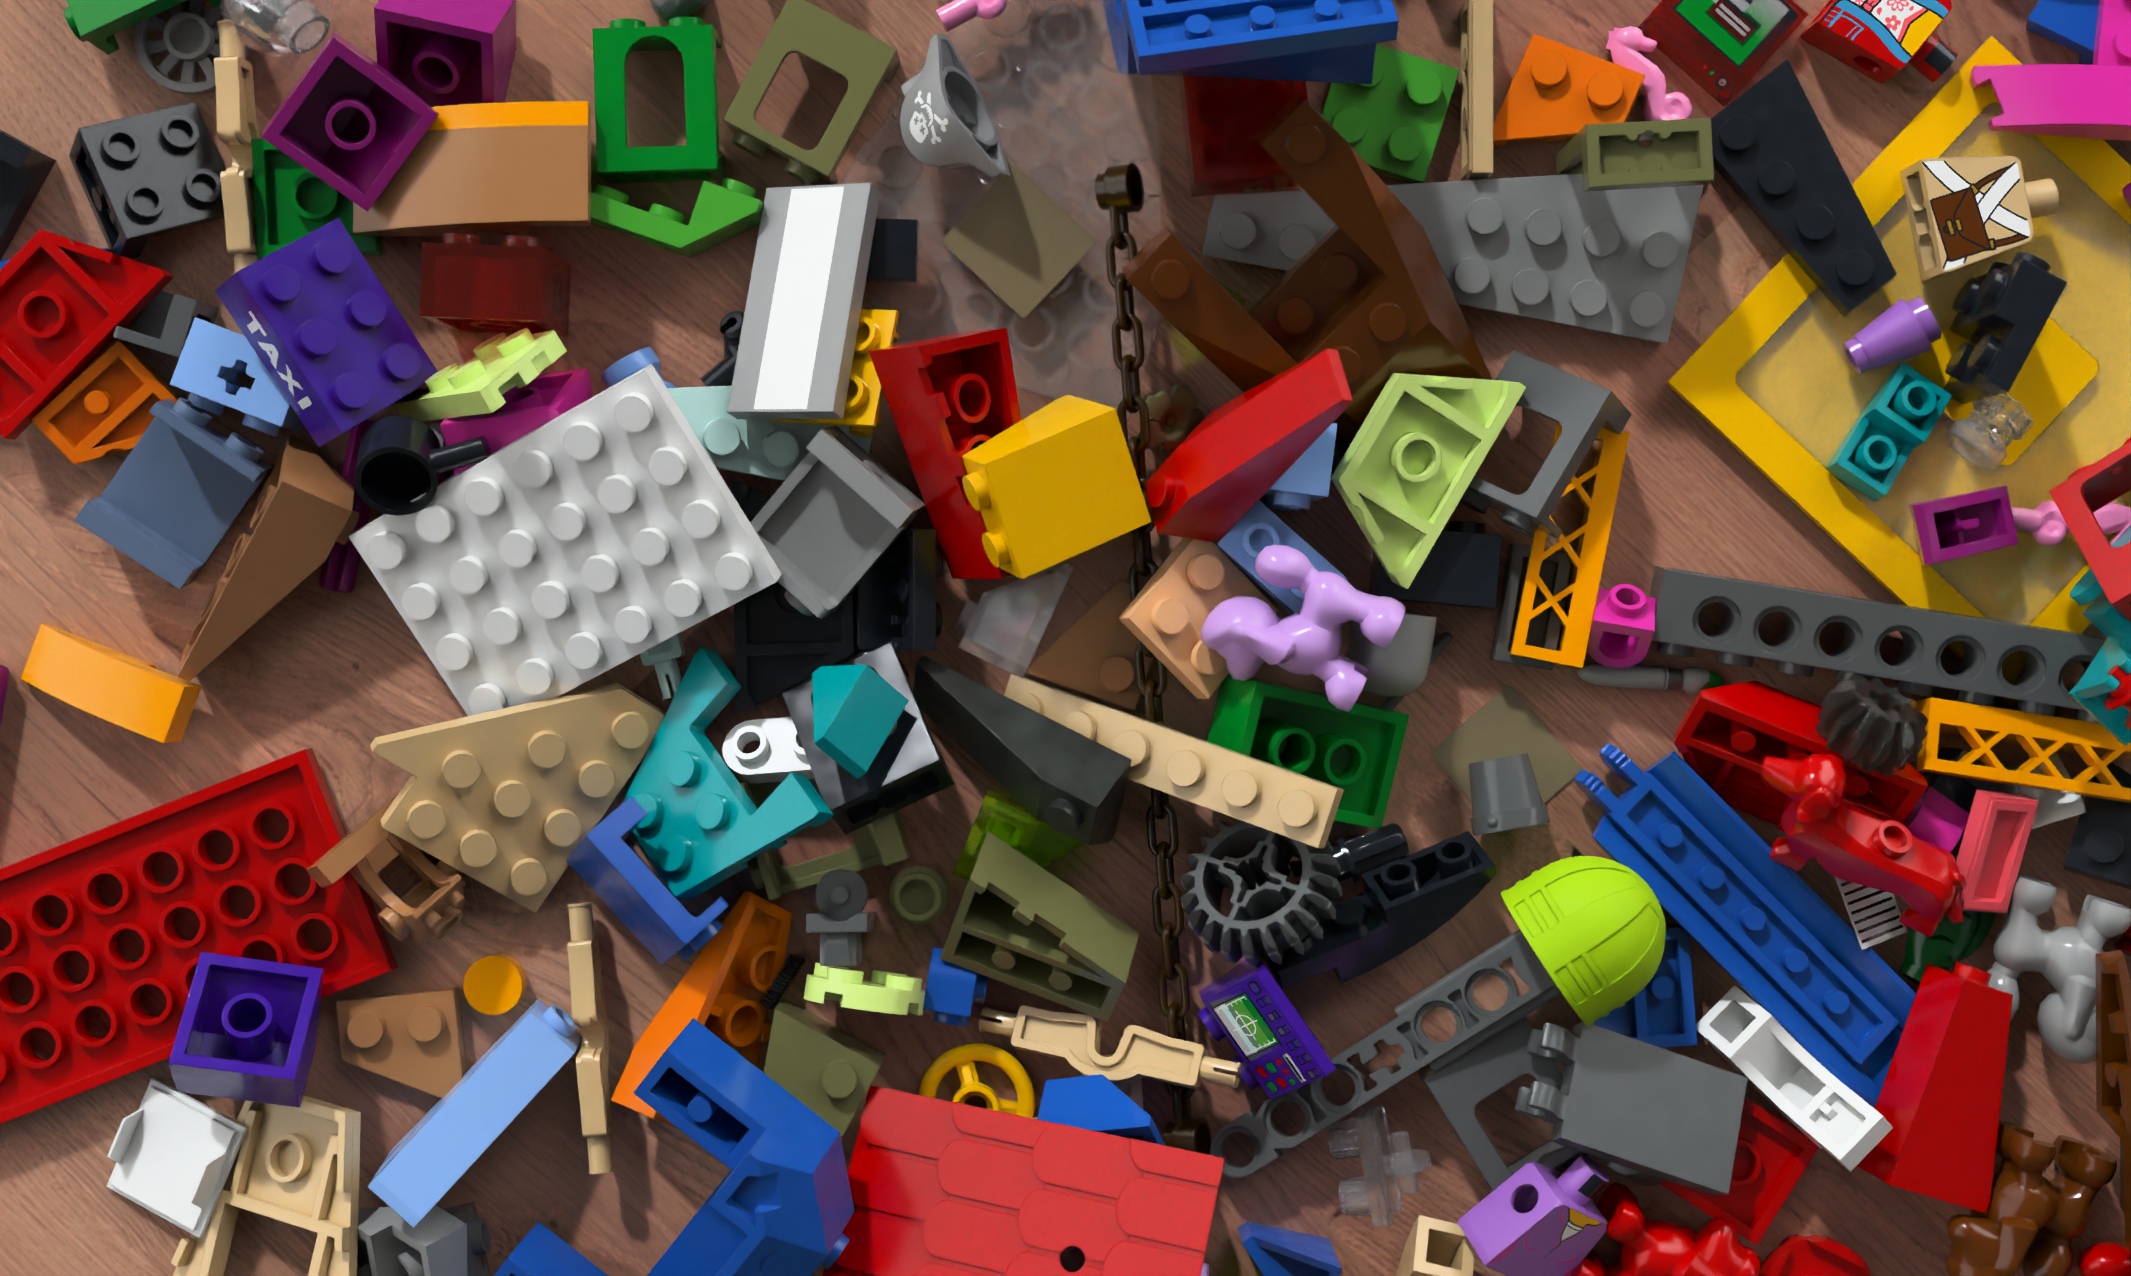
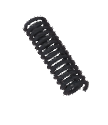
M789 954L790 958H787L788 961H785L786 965L780 968L781 972H778V975H776L777 979H773L774 982H771L772 986H769V989H766L767 993H764V996H762L763 1000H759L762 1005L770 1009H774L775 1005H778L777 1002L785 994L784 991H787V987H789V984L792 983L791 981L796 977V973L805 963L804 957L801 958V961L795 955Z

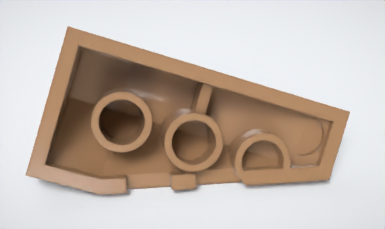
M290 434L255 500L258 502V505L250 522V528L254 532L251 536L246 533L239 534L224 572V576L228 580L226 584L220 581L215 584L183 650L178 674L179 678L190 682L323 564L335 542L345 545L349 540L348 536L355 529L359 512L352 510L354 487L302 439Z

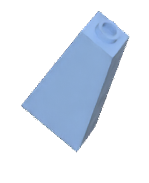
M537 999L465 1073L463 1078L393 1147L368 1185V1188L414 1228L575 1053L581 1037L575 1032L578 1026L573 1024L572 1017L559 1006L552 1004L548 1008L541 1000Z

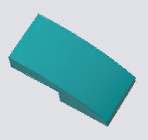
M1904 362L1900 363L1856 420L1826 469L1874 502L1885 497L1912 450L1923 444L1928 438L1952 395Z

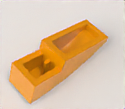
M48 624L40 625L21 676L23 681L72 706L161 743L182 741L202 688L201 685L156 669L155 664Z

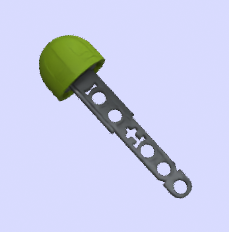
M1574 856L1560 859L1538 871L1535 870L1529 877L1519 880L1510 889L1500 892L1501 896L1520 928L1518 931L1395 1007L1394 1010L1399 1017L1331 1059L1336 1067L1335 1070H1342L1353 1078L1355 1083L1353 1098L1344 1105H1336L1330 1102L1325 1097L1323 1091L1325 1077L1275 1098H1268L1264 1101L1258 1112L1256 1109L1249 1110L1222 1127L1215 1134L1211 1143V1155L1225 1158L1222 1173L1230 1177H1244L1259 1171L1283 1156L1281 1148L1299 1146L1427 1065L1431 1067L1434 1073L1561 994L1564 995L1587 1027L1593 1025L1599 1018L1609 1015V1012L1617 1007H1622L1625 1005V1002L1629 1001L1646 987L1656 973L1663 956L1666 942V922L1655 893L1629 867L1597 856ZM1512 958L1517 975L1524 983L1531 987V990L1520 996L1515 978L1502 967V963ZM1486 975H1495L1501 978L1508 989V997L1505 1004L1500 1009L1494 1011L1481 1008L1473 996L1476 982ZM1444 1007L1454 1015L1456 1031L1454 1036L1448 1041L1435 1042L1425 1034L1423 1019L1430 1009ZM1381 1040H1384L1389 1046L1400 1044L1404 1050V1054L1398 1058L1401 1069L1396 1073L1389 1066L1376 1070L1369 1076L1377 1082V1086L1369 1090L1364 1073L1351 1061V1058L1359 1053L1360 1061L1364 1065L1381 1054L1380 1048L1377 1045ZM1284 1101H1292L1298 1104L1305 1115L1304 1127L1295 1136L1282 1134L1276 1128L1273 1121L1276 1107ZM1242 1132L1248 1135L1254 1142L1255 1156L1248 1166H1236L1225 1155L1224 1144L1232 1133Z

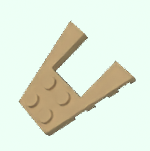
M304 1095L300 1108L245 1101L236 1121L248 1127V1130L204 1236L198 1238L191 1234L190 1238L181 1239L171 1261V1264L176 1266L173 1276H224L239 1208L318 1233L308 1276H357L361 1112Z

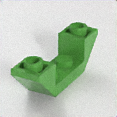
M591 142L592 183L597 169L596 146ZM723 178L721 186L703 181L687 226L683 224L685 215L676 210L652 203L649 212L627 205L630 197L627 194L608 186L595 184L594 190L591 192V224L690 258L759 225L763 203L755 198L757 193L755 188L739 181Z

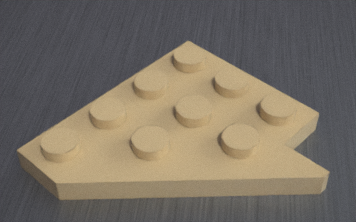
M613 683L554 698L375 737L370 744L372 752L412 774L380 819L382 828L536 913L569 866V863L566 861L585 835L596 827L646 755L666 712L619 683Z

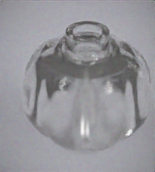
M222 0L221 11L223 19L229 21L230 28L244 46L264 55L286 57L294 53H307L316 48L325 39L330 28L334 0Z

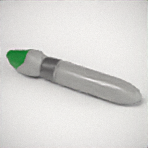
M1592 663L1583 666L1577 672L1578 677L1585 682L1609 687L1653 690L1682 689L1687 693L1697 694L1700 690L1724 685V681L1719 674L1701 667H1689L1684 670L1645 665L1611 668L1600 663Z

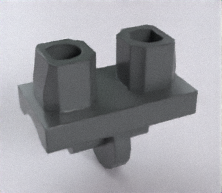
M841 868L831 870L825 874L817 884L815 893L817 906L821 912L806 914V933H820V966H857L858 963H863V932L876 929V912H862L867 905L869 895L867 884L853 870Z

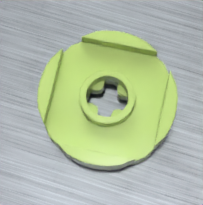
M815 962L814 974H807L804 1000L824 1004V999L839 1001L841 1007L898 1015H908V1012L917 1016L923 1015L926 991L921 989L922 979L908 977L907 974L872 970L871 981L863 980L864 971L853 970L847 966H820L818 962Z

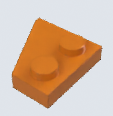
M1533 33L1494 121L1493 146L1506 147L1507 142L1543 139L1544 143L1568 141L1587 124L1627 122L1643 86L1645 75Z
M118 340L33 417L31 421L73 464H79L133 449L155 417L149 413L155 402L172 399L177 402L180 396L127 341Z

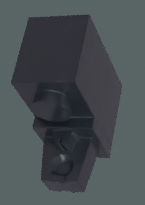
M1450 521L1449 531L1441 532L1408 589L1398 586L1391 581L1373 550L1369 594L1392 597L1398 601L1485 609L1496 608L1502 536L1486 535V524Z

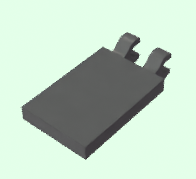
M1584 1022L1574 1025L1572 1033L1564 1027L1551 1023H1545L1542 1031L1537 1029L1531 1030L1526 1053L1537 1058L1565 1065L1561 1091L1556 1087L1538 1081L1532 1082L1531 1089L1523 1086L1519 1087L1515 1111L1529 1117L1554 1123L1551 1142L1715 1197L1729 1194L1748 1081L1747 1077L1596 1025L1587 1027Z

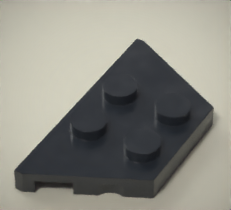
M731 482V493L749 522H751L771 496L741 482ZM779 582L734 604L736 680L742 687L736 694L737 711L750 710L799 684L811 676L820 666H833L856 653L854 645V590L835 612L823 619L818 618L815 614L811 617L806 616L795 609L784 596L786 589Z

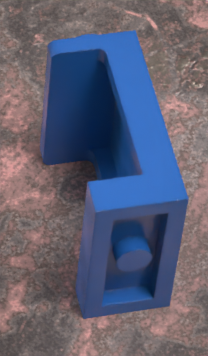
M630 796L585 835L566 861L661 966L675 954L684 962L723 928V925L716 917L729 905L720 897L698 917H693L624 841L646 817L647 812Z

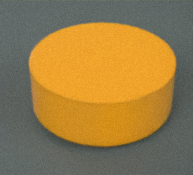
M500 953L484 956L474 962L467 970L463 981V990L468 1003L475 1010L486 1015H499L515 1007L522 1000L527 987L526 974L521 964L513 957Z

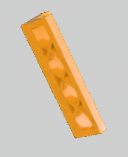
M1557 422L1551 450L1562 432V426ZM1601 428L1595 438L1598 444L1593 468L1579 478H1576L1574 475L1561 497L1574 489L1585 505L1581 528L1566 538L1561 534L1559 539L1556 538L1558 543L1544 551L1547 533L1538 529L1535 532L1510 650L1511 655L1551 662L1555 665L1576 669L1583 668L1630 432L1622 431L1619 435ZM1590 479L1587 494L1581 484ZM1579 537L1575 553L1569 543ZM1562 548L1573 563L1570 585L1553 596L1540 578L1539 573L1542 561ZM1536 588H1538L1546 602L1532 610ZM1567 596L1565 610L1563 611L1558 601ZM1551 607L1562 623L1557 650L1525 645L1530 619Z
M1932 697L1905 704L1903 727L1920 730L1917 771L2131 803V788L2122 787L2106 767L2113 760L2131 762V743L2128 745L2121 744L2101 724ZM1939 733L1963 736L1972 747V750L1957 762L1937 759ZM1998 742L2021 745L2030 756V759L2015 771L2007 770L1990 748ZM2056 751L2076 753L2080 755L2088 767L2074 779H2066L2048 757ZM1980 758L1986 766L1971 763ZM2038 767L2044 775L2030 772ZM2096 776L2101 784L2088 781Z

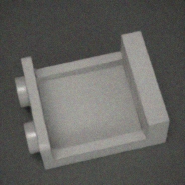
M836 425L821 429L806 447L809 453L750 522L782 573L777 582L786 589L784 592L786 600L802 614L809 617L815 614L820 619L838 609L926 506Z

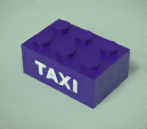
M339 218L237 271L215 290L318 447H321L425 385V381L438 372Z

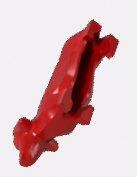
M1811 754L1803 760L1771 756L1764 758L1761 772L1764 779L1775 789L1788 796L1778 826V830L1786 833L1787 837L1776 839L1772 845L1769 859L1799 871L1807 861L1814 858L1829 874L1844 881L1897 894L1901 900L1914 908V910L1905 909L1901 913L1899 922L1928 937L1934 934L1938 924L1943 920L1944 914L1954 924L1963 921L1959 895L1966 887V880L1959 872L1954 856L1947 850L1913 836L1902 823L1894 820L1884 821L1844 800L1846 773L1844 771L1845 763L1842 759L1831 754Z

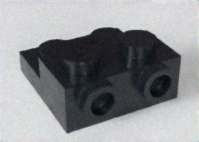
M2018 252L2011 264L1993 262L1987 274L1976 279H1969L1959 291L1953 303V310L1958 313L1949 330L1969 340V343L1963 342L1955 350L1945 369V373L1950 375V378L1944 390L1952 395V399L1965 404L2009 392L2067 284L2066 281L2049 273L2051 266L2043 259L2032 254Z

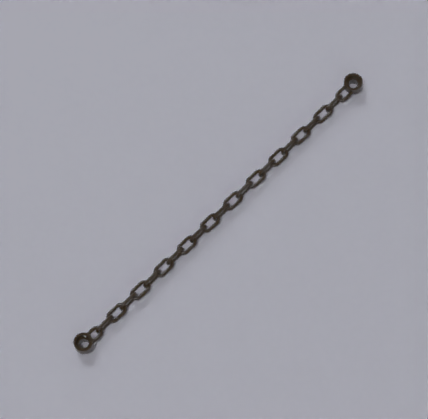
M1134 163L1108 167L1105 173L1098 174L1095 180V195L1099 207L1102 210H1110L1111 236L1106 243L1108 280L1111 286L1115 288L1117 318L1112 324V345L1115 365L1121 370L1123 399L1118 405L1117 415L1142 493L1145 491L1146 497L1145 483L1148 480L1146 479L1145 450L1150 443V426L1147 403L1141 398L1139 368L1144 362L1143 328L1141 321L1135 316L1134 286L1126 279L1123 272L1116 275L1115 247L1123 250L1128 246L1129 261L1137 254L1136 241L1129 234L1128 213L1139 212L1142 209L1144 203V184L1139 168ZM1134 328L1136 356L1127 354L1122 358L1120 330L1129 332ZM1126 410L1131 414L1139 410L1141 439L1137 436H1132L1128 440ZM1147 497L1146 506L1151 522L1130 531L1133 535L1134 563H1132L1129 569L1131 602L1139 593L1138 574L1145 577L1151 572L1152 577L1159 569L1156 563L1152 561L1150 532L1153 530L1155 522L1151 506L1147 502ZM1140 641L1135 649V670L1138 690L1144 695L1145 718L1150 722L1168 728L1163 720L1162 694L1167 688V668L1157 659L1158 682L1156 680H1149L1145 683L1143 655L1152 658L1154 654ZM1150 788L1152 804L1146 813L1147 839L1149 850L1155 856L1157 885L1152 892L1153 924L1155 931L1161 937L1163 965L1159 969L1157 977L1159 1006L1163 1015L1167 1017L1168 1037L1186 1041L1184 1017L1187 1016L1190 1010L1188 974L1180 961L1179 936H1181L1184 930L1185 923L1184 909L1180 899L1182 893L1179 887L1175 885L1173 856L1176 854L1179 846L1177 815L1173 806L1169 804V794ZM1168 815L1170 844L1166 841H1161L1157 846L1155 817L1157 819H1164ZM1173 896L1176 925L1173 922H1166L1163 926L1161 898L1169 900ZM1179 975L1181 1004L1179 1002H1172L1168 1006L1166 978L1168 980H1175ZM1165 1083L1166 1091L1173 1097L1174 1122H1168L1164 1128L1163 1142L1165 1146L1209 1155L1211 1145L1209 1124L1204 1117H1191L1190 1097L1195 1092V1089L1179 1085L1174 1087V1084Z

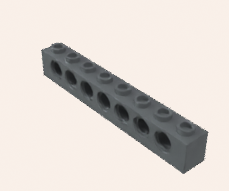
M1655 566L1649 597L1656 598L1655 632L1652 640L1658 641V652L1693 657L1694 647L1718 651L1716 661L1745 667L1753 666L1754 657L1777 660L1776 671L1812 677L1814 667L1837 670L1835 679L1837 681L1870 687L1873 686L1874 676L1897 680L1895 690L1923 696H1933L1935 686L1957 689L1956 700L1985 706H1993L1995 696L2018 699L2017 710L2047 716H2054L2056 706L2078 709V720L2100 724L2068 694L2070 691H2067L2063 684V675L2066 668L2076 661L2081 662L2085 673L2107 637ZM1719 602L1725 610L1724 624L1716 632L1703 633L1698 625V616L1701 609L1709 603ZM1771 612H1779L1785 622L1784 632L1776 641L1764 643L1758 633L1759 623L1765 615ZM1838 621L1844 630V640L1836 650L1824 653L1819 645V634L1824 626ZM1898 631L1904 640L1903 651L1897 659L1884 662L1879 651L1880 643L1887 634ZM1959 641L1964 650L1963 660L1956 669L1945 672L1940 661L1941 653L1948 644ZM2019 651L2024 660L2023 670L2014 680L2006 681L2002 675V663L2009 654Z

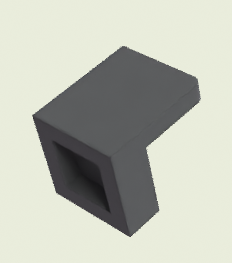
M161 291L138 314L133 331L116 326L113 337L180 358L194 318L196 317L214 324L218 308L179 294Z

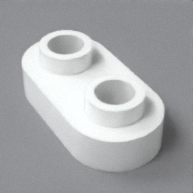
M791 717L744 721L731 729L724 740L722 749L724 760L732 773L744 782H780L791 772L806 775L808 779H815L805 751L801 748V741ZM751 741H760V746L755 752L743 753L746 744Z

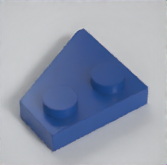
M1679 924L1666 925V942L1663 956L1656 973L1646 987L1636 996L1625 1002V1005L1612 1010L1606 1017L1599 1018L1593 1025L1660 1048L1697 1045L1689 934Z

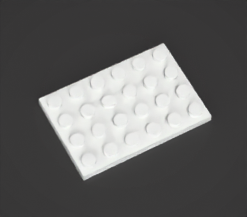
M652 364L497 450L483 461L473 464L437 485V491L432 501L422 510L401 516L384 514L348 536L468 716L558 697L776 583L782 575ZM426 493L420 495L419 497L413 499L412 501H415V500L420 499V498H421L422 496H424Z

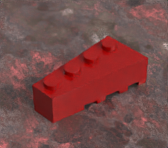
M1007 328L954 333L869 351L934 529H936V535L952 578L1003 579L1013 576V574L1000 569V567H995L988 558L982 542V534L987 532L981 511H976L972 507L962 483V478L968 475L962 456L1021 421Z

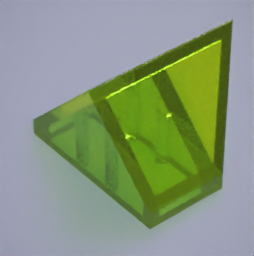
M989 789L953 874L969 881L987 831L1042 868L1084 844V842L1070 835H1064L1055 831L1049 824L1033 816L1020 802Z

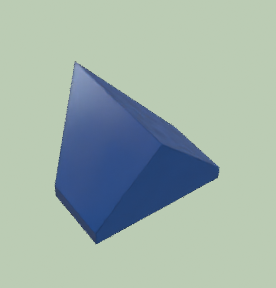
M1246 1222L1238 1228L1242 1244L1264 1276H1340L1342 1268L1329 1238Z

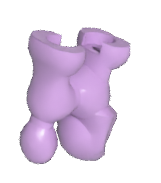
M1284 545L1266 546L1256 558L1255 571L1262 580L1270 585L1287 589L1297 588L1304 594V600L1300 611L1285 618H1280L1276 616L1268 603L1256 597L1237 596L1226 599L1208 614L1201 629V640L1208 648L1216 650L1226 659L1227 670L1232 679L1245 681L1254 677L1264 662H1267L1269 665L1277 664L1279 667L1294 674H1314L1325 682L1328 701L1337 709L1349 712L1365 685L1367 678L1364 675L1368 669L1340 653L1343 623L1350 620L1359 622L1361 632L1366 638L1379 647L1387 648L1403 620L1405 606L1392 597L1375 596L1359 591L1346 579L1334 572H1319L1312 566L1310 560L1297 549Z

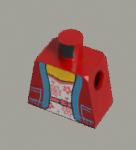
M1829 0L1800 35L1807 43L1880 83L1886 82L1899 73L1907 63L1933 83L1950 67L1958 56V53L1933 34L1935 29L1952 10L1953 7L1950 0Z

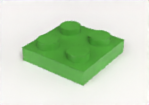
M1376 44L1372 84L1331 82L1321 115L1375 173L1409 184L1424 183L1460 70Z

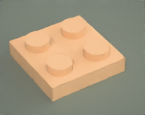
M1183 538L1118 619L1197 699H1209L1229 672L1226 659L1216 650L1208 648L1201 640V629L1208 614L1219 603L1237 596L1256 597L1268 603L1275 614L1278 610L1213 542Z

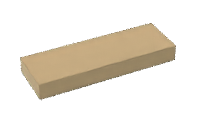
M1466 0L1460 10V181L1488 179L1493 174V0Z

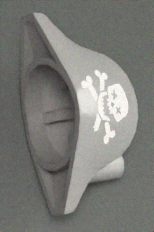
M937 33L930 40L923 70L901 86L905 96L900 115V128L904 143L911 154L927 165L953 170L976 167L991 177L1006 178L1010 176L998 131L988 108L948 36Z

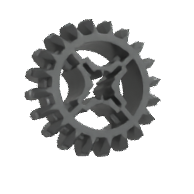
M1219 819L1218 827L1220 833L1214 838L1200 834V844L1204 851L1202 853L1187 854V863L1193 871L1180 875L1181 886L1186 891L1180 899L1182 908L1188 915V925L1196 936L1200 935L1202 937L1201 940L1207 949L1211 952L1214 951L1215 954L1221 951L1225 959L1234 964L1244 957L1249 965L1258 967L1265 954H1268L1274 963L1282 965L1284 950L1292 947L1296 953L1304 955L1305 947L1302 940L1308 935L1323 939V929L1318 922L1319 920L1336 919V909L1331 901L1343 897L1342 887L1337 880L1342 875L1341 867L1336 857L1333 856V847L1327 840L1325 848H1316L1239 819L1238 823L1232 826ZM1292 856L1302 861V876L1299 886L1292 884L1289 880L1291 870L1288 865ZM1224 887L1231 889L1233 892L1229 901L1233 908L1228 917L1221 913V896Z

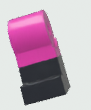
M1942 747L1938 752L1937 759L1957 762L1968 752L1964 749ZM1976 759L1973 763H1971L1975 765L1986 766L1979 759ZM1924 772L1923 776L1927 779L1928 787L1903 822V825L1908 828L1913 836L1951 852L1966 828L1976 789L2000 792L2005 784Z

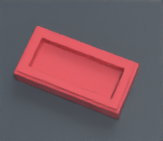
M1976 789L1956 860L1959 872L1966 880V887L1959 895L1962 910L2007 913L2039 804L2038 800L2026 794Z

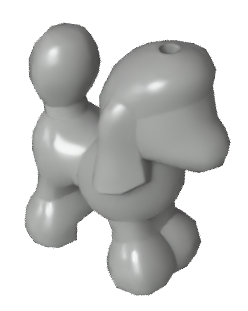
M2018 873L2008 907L2006 923L1998 933L1993 945L1996 961L1992 968L1987 971L1992 974L1989 985L2013 995L2011 1020L2015 1017L2020 1005L2018 977L2024 971L2042 973L2054 988V992L2050 993L2040 1003L2037 1014L2039 1033L2052 1052L2065 1060L2080 1064L2093 1063L2096 1060L2095 954L2104 953L2103 946L2107 938L2126 932L2131 925V909L2118 902L2088 894L2075 927L2067 926L2044 930L2038 925L2037 917L2049 911L2054 902L2057 887L2051 886L2052 884Z

